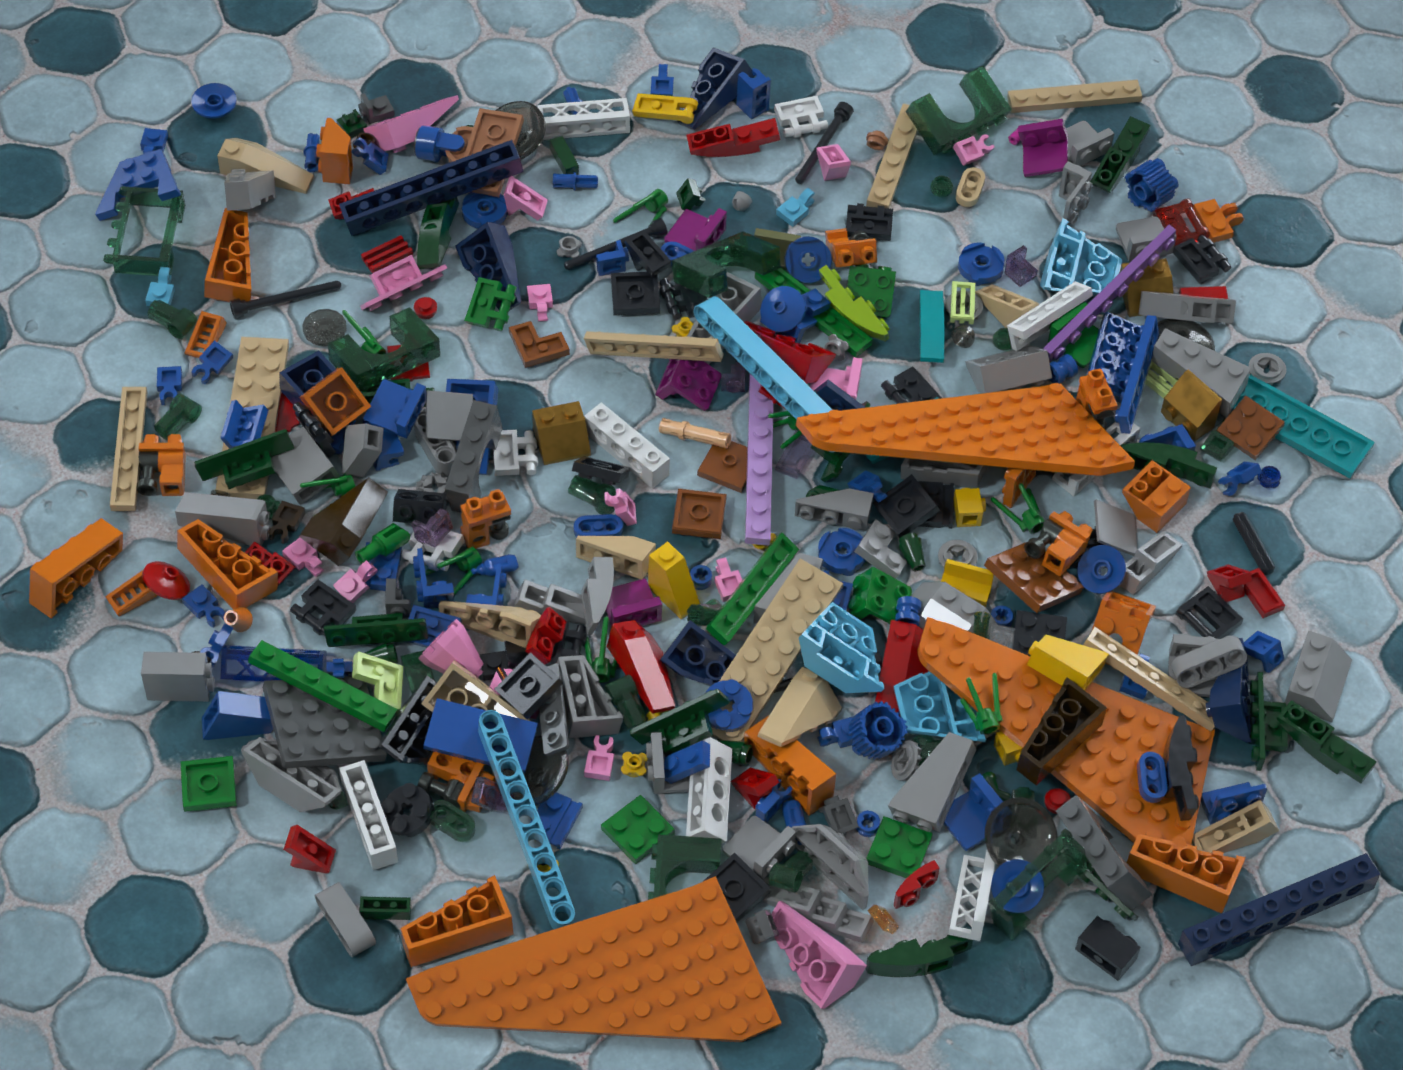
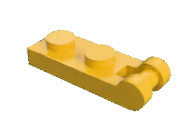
M638 93L632 113L634 117L677 120L685 124H691L694 119L693 111H696L698 101L687 97Z

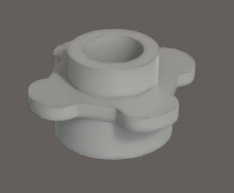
M573 236L563 237L559 240L560 248L557 250V255L560 257H578V250L582 246L581 241Z
M831 334L828 337L829 342L825 344L824 349L835 353V359L842 361L845 359L844 354L849 345L846 341L838 339L837 335Z

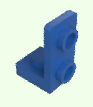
M1183 424L1167 427L1155 434H1146L1139 440V443L1169 444L1193 451L1196 448L1195 443Z
M497 564L492 596L467 594L466 603L503 606L504 594L500 593L501 588H506L507 573L502 572V564Z

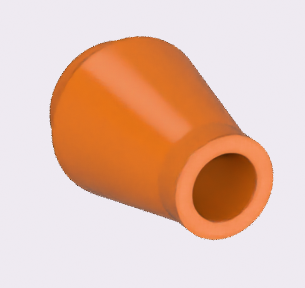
M238 607L227 611L224 614V621L233 627L234 631L244 632L251 627L253 617L247 608Z

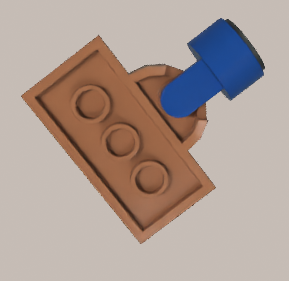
M480 108L474 127H457L456 131L452 134L445 133L443 128L422 125L415 136L414 153L418 159L438 162L442 156H445L450 163L513 140L516 147L524 118L520 114ZM505 179L471 192L499 197Z

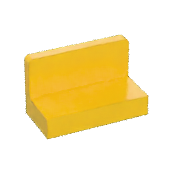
M946 559L941 582L948 583L986 607L994 574L988 569Z

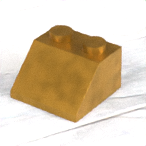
M1166 258L1158 259L1153 266L1148 265L1144 269L1142 277L1137 282L1132 281L1128 285L1129 288L1122 297L1129 317L1143 316L1139 315L1141 291L1173 294L1172 274ZM1123 263V264H1121L1120 272H1121L1129 263Z
M1188 369L1164 397L1161 413L1165 419L1171 421L1175 426L1183 424L1191 439L1195 442L1215 427L1222 399Z
M579 401L532 410L533 430L544 465L578 459L583 456H591L586 422Z

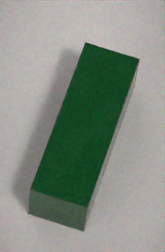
M563 136L550 139V151L562 173L574 174L576 172V175H579V165Z
M360 896L359 913L363 919L410 920L411 897Z

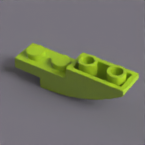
M825 265L819 269L821 279L830 289L825 293V298L831 302L830 306L865 334L882 341H887L889 339L887 331L890 328L882 318L879 320L874 314L876 309L869 300L865 302L862 296L853 301L855 299L853 293L848 287L843 288L839 282L841 277L834 268L830 270Z

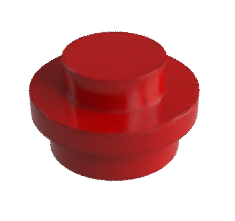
M429 297L419 298L414 303V312L421 319H430L437 312V303Z
M1051 789L1046 793L1044 803L1050 812L1057 814L1056 810L1069 801L1070 796L1062 789Z

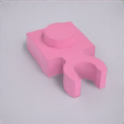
M987 134L982 135L977 141L972 136L954 144L953 148L963 166L981 159L984 154L989 153L994 148V145L986 146L984 144V141L989 137Z
M596 735L594 738L595 751H588L584 777L610 781L614 762V754L610 753L613 750V738H609L608 744L601 745L599 743L600 736Z

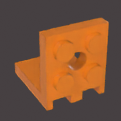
M1114 591L1107 592L1101 601L1093 628H1098L1108 636L1113 633L1119 634L1123 639L1122 645L1138 655L1148 623L1154 615L1156 606Z

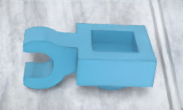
M806 188L798 200L793 196L776 209V215L794 227L809 214V208L807 207L815 202L811 198L815 195V192Z
M160 267L158 283H150L145 300L146 306L170 309L175 288L174 285L170 284L172 275H169V267Z

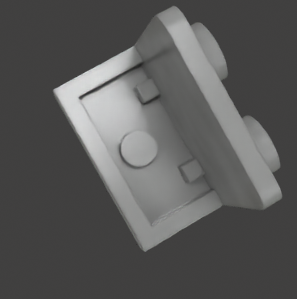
M1086 121L1078 122L1066 128L1068 134V161L1075 165L1082 166L1106 154L1109 148L1112 147L1114 133L1110 128L1097 133Z
M1069 161L1063 168L1059 197L1067 200L1063 218L1069 221L1067 225H1074L1080 210H1085L1090 201L1088 194L1093 183L1090 182L1092 172Z
M1158 217L1121 222L1116 225V232L1128 261H1132L1164 230ZM1174 245L1168 251L1163 250L1159 255L1172 254Z
M1173 634L1169 648L1168 676L1176 680L1171 667L1175 658L1219 639L1210 636L1197 637L1190 636L1189 634ZM1217 677L1188 689L1198 696L1210 697V690Z
M661 732L651 733V743H646V757L651 759L652 766H647L648 781H653L654 794L689 792L690 776L671 784L665 781L664 757L668 755L663 751Z
M752 816L723 846V853L727 857L736 853L764 880L768 874H772L783 858L789 856L795 849L796 831L787 826L779 833L757 816Z

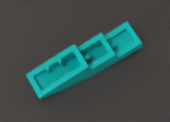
M920 290V362L944 363L943 291Z

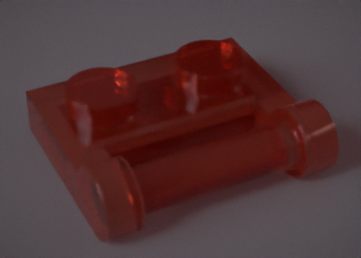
M1189 198L1183 199L1178 204L1156 209L1153 212V217L1160 219L1164 229L1169 224L1176 229L1174 246L1191 238L1198 242L1197 239L1201 235H1205L1206 238L1210 236L1209 230L1202 225L1193 209L1194 204ZM1182 213L1187 215L1195 232H1190L1181 216Z

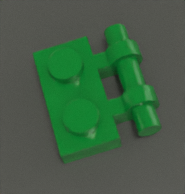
M479 277L464 321L467 324L489 328L491 320H496L493 329L502 331L504 324L508 323L510 317L508 312L511 304L515 302L516 296L514 294L517 287L508 284L506 291L503 292L501 291L503 284L499 281ZM498 300L502 301L499 312L494 311Z

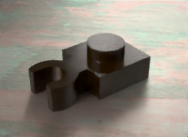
M281 501L272 519L274 526L269 530L270 540L273 541L277 534H282L281 542L286 544L289 539L288 531L296 532L305 515V507Z

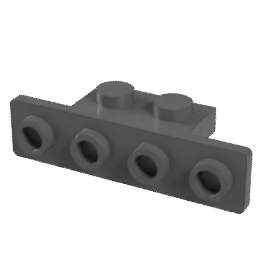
M557 663L547 666L562 680L561 669ZM561 685L539 708L543 750L546 756H551L569 748L563 687Z

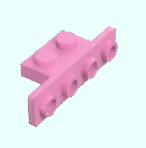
M412 255L369 275L379 296L360 307L362 310L369 308L370 311L377 309L383 305L382 300L389 298L390 301H393L403 296L401 291L407 288L413 291L422 287V281L428 278L432 282L442 277V271L447 269V266L444 264L422 275Z

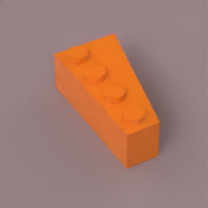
M227 208L224 209L205 278L204 297L226 302L238 298L245 300V302L251 300L248 212L238 210L227 211Z
M100 518L95 523L88 525L78 535L71 537L60 548L54 549L43 560L36 562L30 568L29 604L52 619L58 613L56 608L62 602L67 604L73 598L72 593L80 585L85 587L91 581L90 579L93 577L96 569L102 571L122 551L123 532Z
M199 519L177 530V549L232 609L238 607L247 608L277 590L278 571L272 567L268 569L261 564L260 559L255 556L250 557L241 551V547L237 544L227 542L223 539V535Z
M768 715L744 732V741H747L748 745L753 746V756L768 772L774 773L777 779L782 780L781 786L785 790L788 787H792L791 797L794 800H798L802 809L810 816L819 810L818 808L825 805L824 800L834 797L836 773L798 740L779 747L757 737L760 729L769 717Z
M1138 834L1126 863L1143 880L1222 914L1246 857L1236 855V858L1223 856L1224 852L1213 850L1212 853L1197 850V846L1188 844L1184 847L1173 845V842Z
M495 875L488 878L487 883L478 888L474 886L467 890L466 895L459 899L447 901L443 904V908L436 912L430 911L400 928L403 948L411 967L514 935L512 916Z

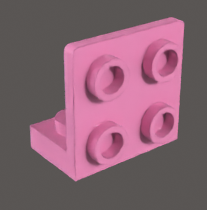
M853 357L852 366H847L846 371L827 368L817 382L810 384V388L814 391L829 379L856 400L863 359Z

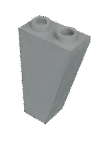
M184 492L175 510L178 526L184 527L199 519L228 540L250 546L255 541L262 546L264 540L269 539V530L271 529L268 521L269 512H267L266 502L263 500Z
M949 732L890 801L888 807L893 818L902 823L913 822L917 824L918 828L927 832H931V830L940 832L976 752L973 740Z

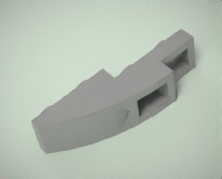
M1141 291L1139 315L1208 323H1233L1236 300Z

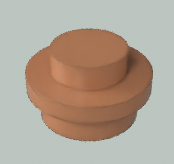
M877 130L869 132L866 136L867 146L874 150H883L889 141L883 132Z

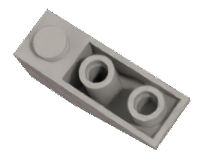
M849 488L796 499L794 516L805 520L811 519L825 522L829 525L836 524L854 530L866 531L874 493Z

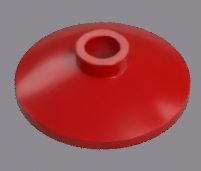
M155 561L147 564L143 569L142 577L144 583L152 592L160 597L169 600H180L190 591V582L187 576L172 564Z

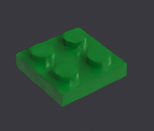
M233 756L180 761L184 812L237 806Z
M641 794L601 824V830L634 864H637L675 834V829Z
M883 816L867 855L868 865L908 878L921 867L933 833Z

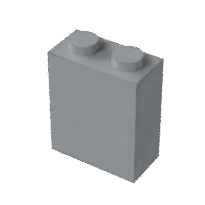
M304 427L293 431L289 435L294 444V449L272 457L275 472L299 505H302L328 486L301 488V483L340 477Z
M143 653L141 676L147 700L209 702L210 692H214L215 677L212 676V663H208L206 653Z

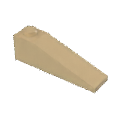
M239 138L225 139L217 155L220 174L227 175L233 169H245V172L274 170L275 187L306 194L314 178V174L252 141Z
M440 601L439 612L461 618V624L465 628L501 642H512L524 648L527 647L533 629L541 617L538 612L521 607Z
M455 660L421 703L433 712L436 699L438 698L483 710H494L503 715L527 720L504 698Z
M802 667L791 680L760 729L757 737L782 747L799 739L801 734L806 731L812 733L821 724L826 726L831 724L841 712L842 707L828 681L811 670Z

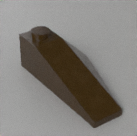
M368 477L313 516L299 537L337 566L341 565L350 558L362 540L388 491Z

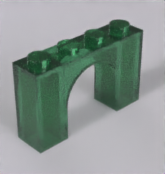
M984 66L965 74L959 83L973 106L974 119L972 121L960 123L949 119L943 114L930 93L913 101L905 111L934 156L940 152L946 154L953 149L955 143L972 137L976 133L982 135L990 129V126L994 124L999 126L1008 119L1006 116L1012 109Z
M742 231L672 260L673 280L675 283L711 298L728 291L727 271L723 267L739 266L761 275L768 274L781 268L780 247Z
M410 307L389 316L390 332L402 345L391 353H369L363 350L349 334L328 342L329 361L336 368L342 367L360 392L381 383L383 379H391L440 357L439 338Z
M658 834V844H652L651 860H656V868H650L649 884H654V892H648V900L666 895L668 884L680 874L689 872L711 874L720 866L722 839Z

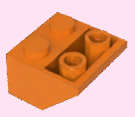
M327 118L325 127H321L320 140L322 142L317 144L316 156L320 158L318 172L322 173L323 182L350 184L353 172L351 138L332 118Z
M1152 460L1122 489V493L1137 519L1158 533L1187 504L1191 487Z

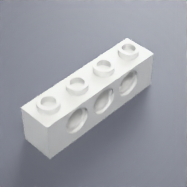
M602 402L584 416L588 436L622 465L630 467V471L650 488L653 489L669 476L670 458Z
M711 737L704 740L710 744V767L690 775L686 838L707 849L727 842L732 748Z
M365 760L340 767L341 783L372 870L398 863L396 845Z

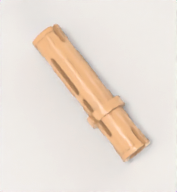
M662 418L659 424L660 433L677 436L680 440H695L726 449L731 443L730 433L694 426L688 421L677 422Z

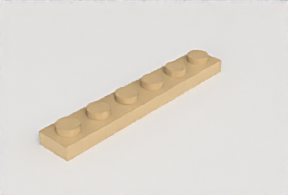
M1137 79L1008 91L1007 99L1011 113L1141 102L1142 92Z
M903 103L869 193L866 206L877 207L878 205H884V208H890L922 121L924 108Z
M586 331L583 338L590 354L714 362H721L724 355L718 339L608 333L600 331Z
M122 387L110 498L111 511H136L137 487L140 474L139 443H143L147 387Z
M1093 628L1084 642V646L1105 651L1109 654L1106 662L1112 668L1119 670L1131 678L1133 682L1140 684L1152 692L1154 696L1162 699L1209 731L1213 730L1215 726L1212 717L1207 716L1206 700L1188 688L1181 687L1176 680L1098 628Z

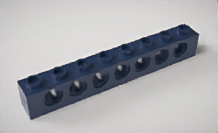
M513 140L343 202L339 206L349 232L353 236L426 209L427 205L442 203L524 171Z
M1365 853L1184 929L1178 945L1190 966H1194L1371 891L1375 888L1380 873L1368 854Z

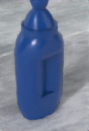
M508 554L485 560L476 569L473 568L471 573L495 576L497 564H502L503 573L513 572L519 567L516 556Z
M798 800L784 802L782 812L786 827L792 828L793 826L806 825L802 806ZM797 840L798 845H803L800 841Z

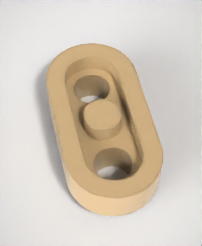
M972 167L963 172L956 191V201L961 206L972 207L977 204L985 183V173L981 169Z

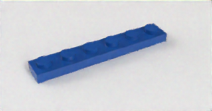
M1147 315L1145 324L1140 327V341H1137L1135 344L1136 355L1135 358H1131L1130 375H1126L1125 392H1121V406L1115 413V421L1119 423L1121 433L1130 434L1151 364L1154 345L1159 336L1156 316Z

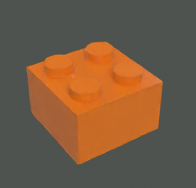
M342 367L337 368L299 397L311 410L312 415L318 418L322 428L330 436L336 434L371 407Z

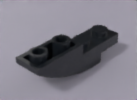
M1185 715L1179 716L1167 739L1163 754L1167 779L1165 798L1175 797L1180 821L1191 820L1199 807L1198 797L1193 792V775L1190 771L1197 762V751L1192 747V731L1190 725H1187Z

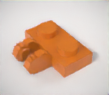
M1212 199L1196 203L1193 206V212L1206 235L1214 243L1232 238L1234 231L1231 227L1240 225L1244 220L1242 213L1234 214L1238 210L1234 202L1225 204L1220 208L1216 200Z

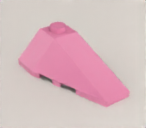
M458 95L422 106L420 110L416 109L400 114L401 116L363 128L364 132L372 134L376 138L375 143L383 151L393 150L394 153L407 149L406 144L415 141L418 129L422 125L431 126L459 100Z
M779 901L772 912V917L779 932V936L774 938L780 949H784L790 959L789 965L792 971L797 972L802 982L800 986L804 993L821 1009H825L854 988L867 965L842 943L785 902Z

